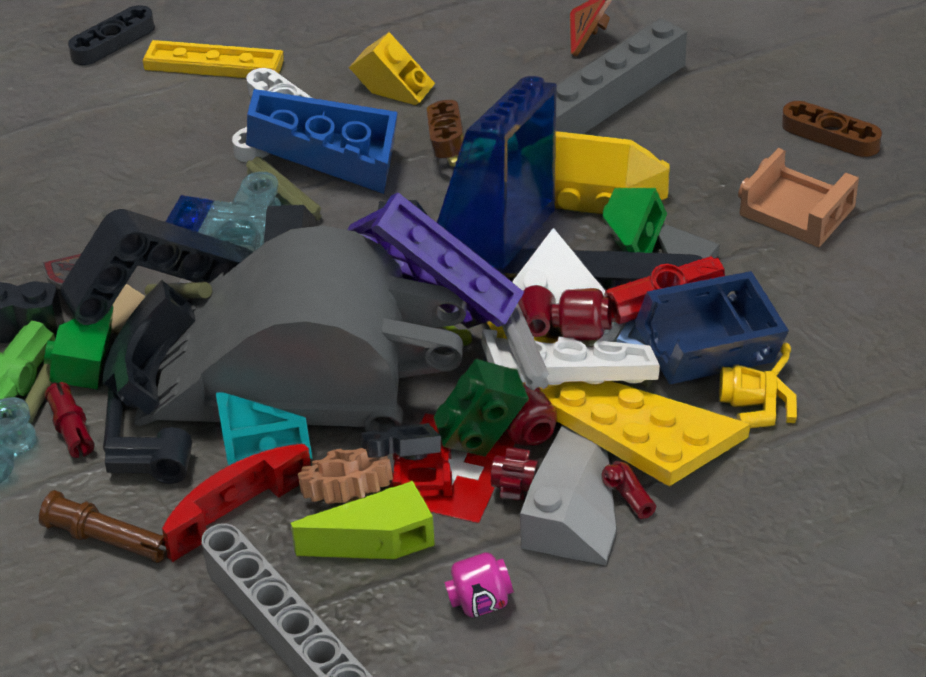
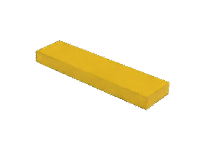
M158 40L151 41L143 58L144 70L247 78L248 73L258 68H269L279 74L284 62V55L281 50Z

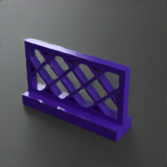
M398 192L389 198L383 208L350 224L347 229L380 244L400 265L404 279L447 287L465 301L468 311H466L465 319L461 324L467 329L488 321L497 327L505 325L524 294L523 290ZM442 304L439 306L447 313H454L459 310L453 304Z

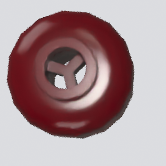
M596 288L566 289L562 292L559 303L552 304V325L554 328H560L561 334L565 338H574L577 341L599 340L603 337L605 330H611L612 327L610 298H604L602 291Z
M523 384L529 399L505 431L516 444L521 446L539 445L548 440L553 434L557 423V411L539 387L531 390L526 384Z

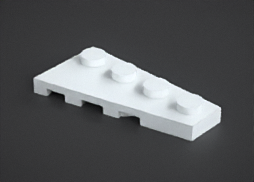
M483 329L481 344L487 361L518 370L522 383L525 382L508 339L496 338V330ZM558 337L556 343L535 341L549 373L547 376L549 385H559L569 381L600 384L604 381L623 380L628 383H640L644 380H658L660 365L649 345L597 340L594 343V347H586L585 344L574 338Z

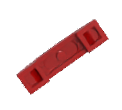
M296 444L263 451L227 466L199 484L175 507L162 527L167 557L174 562L202 545V535L206 531L207 525L263 491L269 489L279 498L299 486L298 473L302 472V467L311 466L309 448L305 444Z

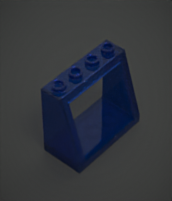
M527 76L520 79L466 130L437 220L441 227L492 267L504 269L555 211L557 83L544 82V79L538 76Z

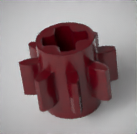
M510 447L506 449V456H495L490 482L491 487L501 488L500 498L520 501L524 498V492L529 491L532 480L539 469V461L529 460L530 450Z

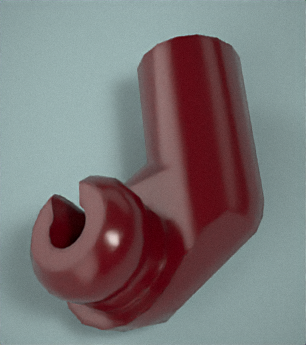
M615 461L613 465H606L603 468L601 474L603 483L609 488L616 487L640 519L649 518L655 512L656 504L644 490L628 464Z

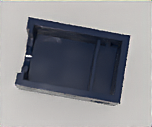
M752 271L647 291L634 323L646 345L651 346L660 369L669 384L720 374L722 367L732 368L735 364L753 367L772 363L775 361L789 332Z

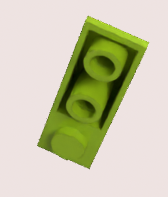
M413 481L290 523L296 556L397 559L435 545L433 516Z

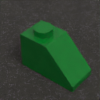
M614 188L609 202L603 209L605 225L608 226L615 242L623 252L652 253L667 216L656 188Z
M114 306L110 308L102 320L95 324L83 325L75 318L59 325L55 341L48 340L45 349L44 364L50 365L49 382H64L68 385L98 389L112 332Z

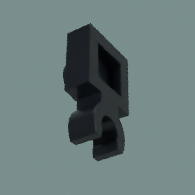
M429 423L390 427L388 432L369 431L361 433V445L363 449H366L369 458L384 457L397 453L400 457L407 460H421L426 458L429 453L441 452V436Z

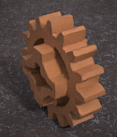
M360 448L357 450L336 449L329 451L324 459L312 461V466L302 467V472L298 473V478L304 499L311 498L312 502L324 499V502L330 505L333 503L355 501L364 498L366 494L371 492L377 493L380 491V487L390 485L389 480H393L388 456L369 458L366 449Z

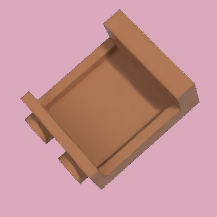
M778 148L769 158L762 160L758 170L750 178H745L738 192V197L741 199L740 215L820 247L855 208L859 178L845 172L836 184L832 186L785 166L786 151Z

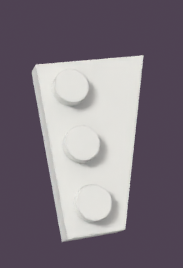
M554 228L513 280V283L521 290L532 285H540L547 288L555 296L556 303H559L560 296L566 289L596 288L601 290L603 295L605 293L602 286ZM612 322L611 330H605L603 337L598 341L616 342L627 322L619 325L616 322Z

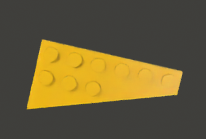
M569 381L559 385L548 384L544 389L539 387L556 409L557 422L669 487L749 437L750 423L614 381H604L600 384Z

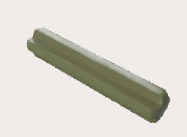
M255 157L252 161L248 160L246 163L248 168L247 174L284 205H305L316 220L319 221L321 219V207L261 157Z

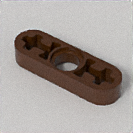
M441 100L427 107V117L434 156L437 158H451L463 153L466 149L458 102L455 100Z
M791 101L783 107L782 127L789 133L860 157L873 156L880 150L882 131L872 123L805 101ZM824 127H835L839 130H827Z

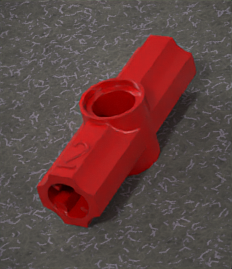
M712 256L679 267L672 264H661L655 267L651 276L605 290L604 298H610L612 322H616L619 325L635 320L647 291L725 276V268L719 258L715 259Z

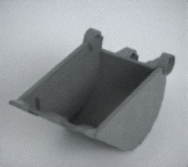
M328 226L291 229L264 243L225 276L223 272L209 284L212 287L210 297L189 299L192 303V310L194 311L196 321L175 341L159 366L156 381L159 380L157 391L160 404L149 415L139 408L136 412L134 424L141 426L156 420L220 422L216 393L224 392L306 417L307 425L364 427L366 432H388L390 427L402 426L403 411L397 404L399 378L452 371L461 364L463 354L462 339L451 331L437 328L461 323L466 316L467 303L447 287L404 279L400 265L380 244L355 231ZM453 304L459 310L454 313H445L438 306ZM444 346L451 348L454 353L444 356L437 354L434 349ZM384 416L391 418L394 422L391 424H380L374 418Z

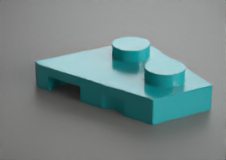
M224 392L216 393L228 466L263 451L296 444H305L309 448L310 459H313L306 417Z

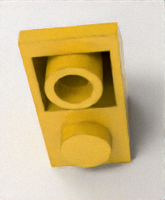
M390 32L365 48L349 67L372 94L412 105L420 103L435 84Z

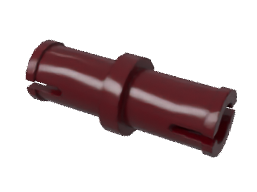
M60 382L63 395L60 394L57 384L54 383L45 390L44 395L54 414L52 421L55 430L63 435L68 452L72 457L79 458L76 445H79L82 455L85 457L95 447V443L85 425L87 420L85 412L80 406L76 405L71 388L67 383Z

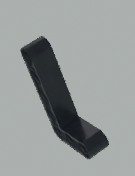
M118 209L107 214L64 280L61 286V295L76 320L83 325H91L105 317L137 266L195 283H210L223 272L225 276L251 255L253 251L130 210Z

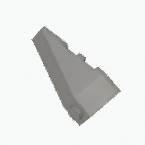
M564 425L559 430L532 480L520 513L521 549L606 566L616 536L612 488L607 487L603 483L601 476L603 468L609 465L608 451Z

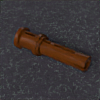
M56 490L51 491L42 502L39 511L40 526L48 529L54 526L69 531L71 536L78 540H86L92 537L152 559V561L157 563L166 554V550L159 548L160 545L165 546L163 535L101 514L95 504L87 501L80 504L68 500L62 492Z

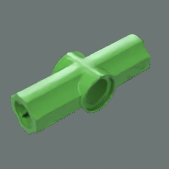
M31 320L28 325L23 326L3 353L0 352V416L16 395L25 396L30 392L36 381L37 367L44 360L47 341H55L54 333L49 331L43 323Z

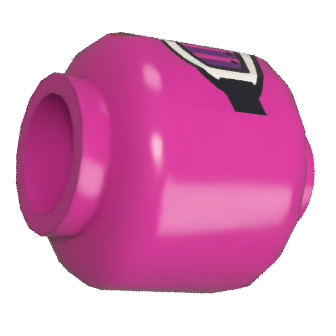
M488 552L453 563L451 567L452 580L444 582L452 608L461 605L464 613L470 618L504 608L508 603V594L514 593L503 558L496 560Z

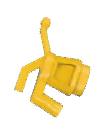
M783 343L780 349L782 357L771 371L762 372L738 364L733 365L732 368H721L719 383L720 402L730 403L733 407L763 404L762 411L737 414V420L751 424L750 429L775 425L776 395L786 403V423L796 422V394L777 377L789 360L791 353L789 343Z

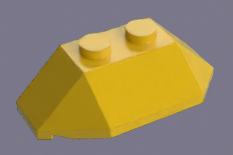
M557 131L540 139L533 145L530 144L524 147L522 151L523 181L551 208L603 214L604 206L609 202L614 188H656L661 200L668 198L670 164L664 160H659L650 151L632 140Z

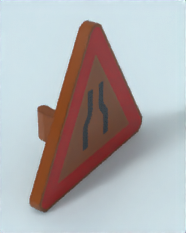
M588 0L571 10L570 44L572 55L578 56L590 35H596L599 27L606 30L610 17L604 12L612 0Z

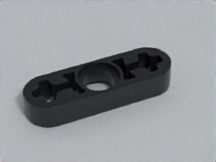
M143 5L132 6L75 35L68 42L72 62L78 65L95 63L151 33L155 27L152 10Z

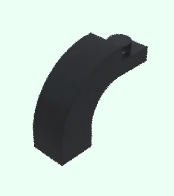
M161 280L136 307L119 332L106 360L103 384L117 393L122 402L130 408L137 406L149 415L160 404L156 386V375L168 350L196 321L194 311L192 310V303Z

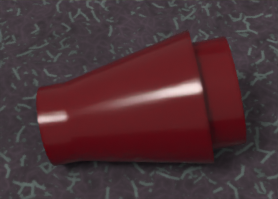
M532 285L523 290L524 294L518 304L532 336L541 337L550 329L552 304L556 303V299L547 288L540 285Z

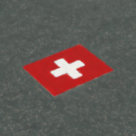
M425 413L420 424L429 423L434 430H438L433 418L435 415ZM504 431L485 457L451 449L452 459H448L450 463V471H452V496H444V490H418L430 512L475 523L480 522L495 487H491L490 482L493 460L496 455L506 456V449L513 448L515 444L506 431ZM413 468L408 472V479L413 482H431L436 479V470L433 468Z

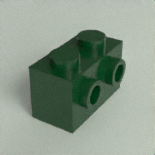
M479 359L474 360L467 372L460 377L456 387L446 401L439 406L433 417L444 447L484 457L489 453L529 399L518 370Z

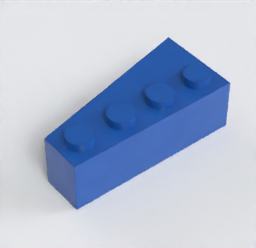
M254 89L247 113L246 145L384 194L394 146L398 112Z

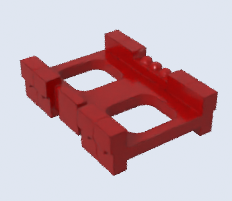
M441 441V452L429 453L426 458L421 460H407L400 457L397 453H393L394 472H392V487L411 482L408 479L410 469L433 468L436 470V479L431 482H414L418 490H444V496H452V471H450V463L448 459H452L451 449L444 447Z

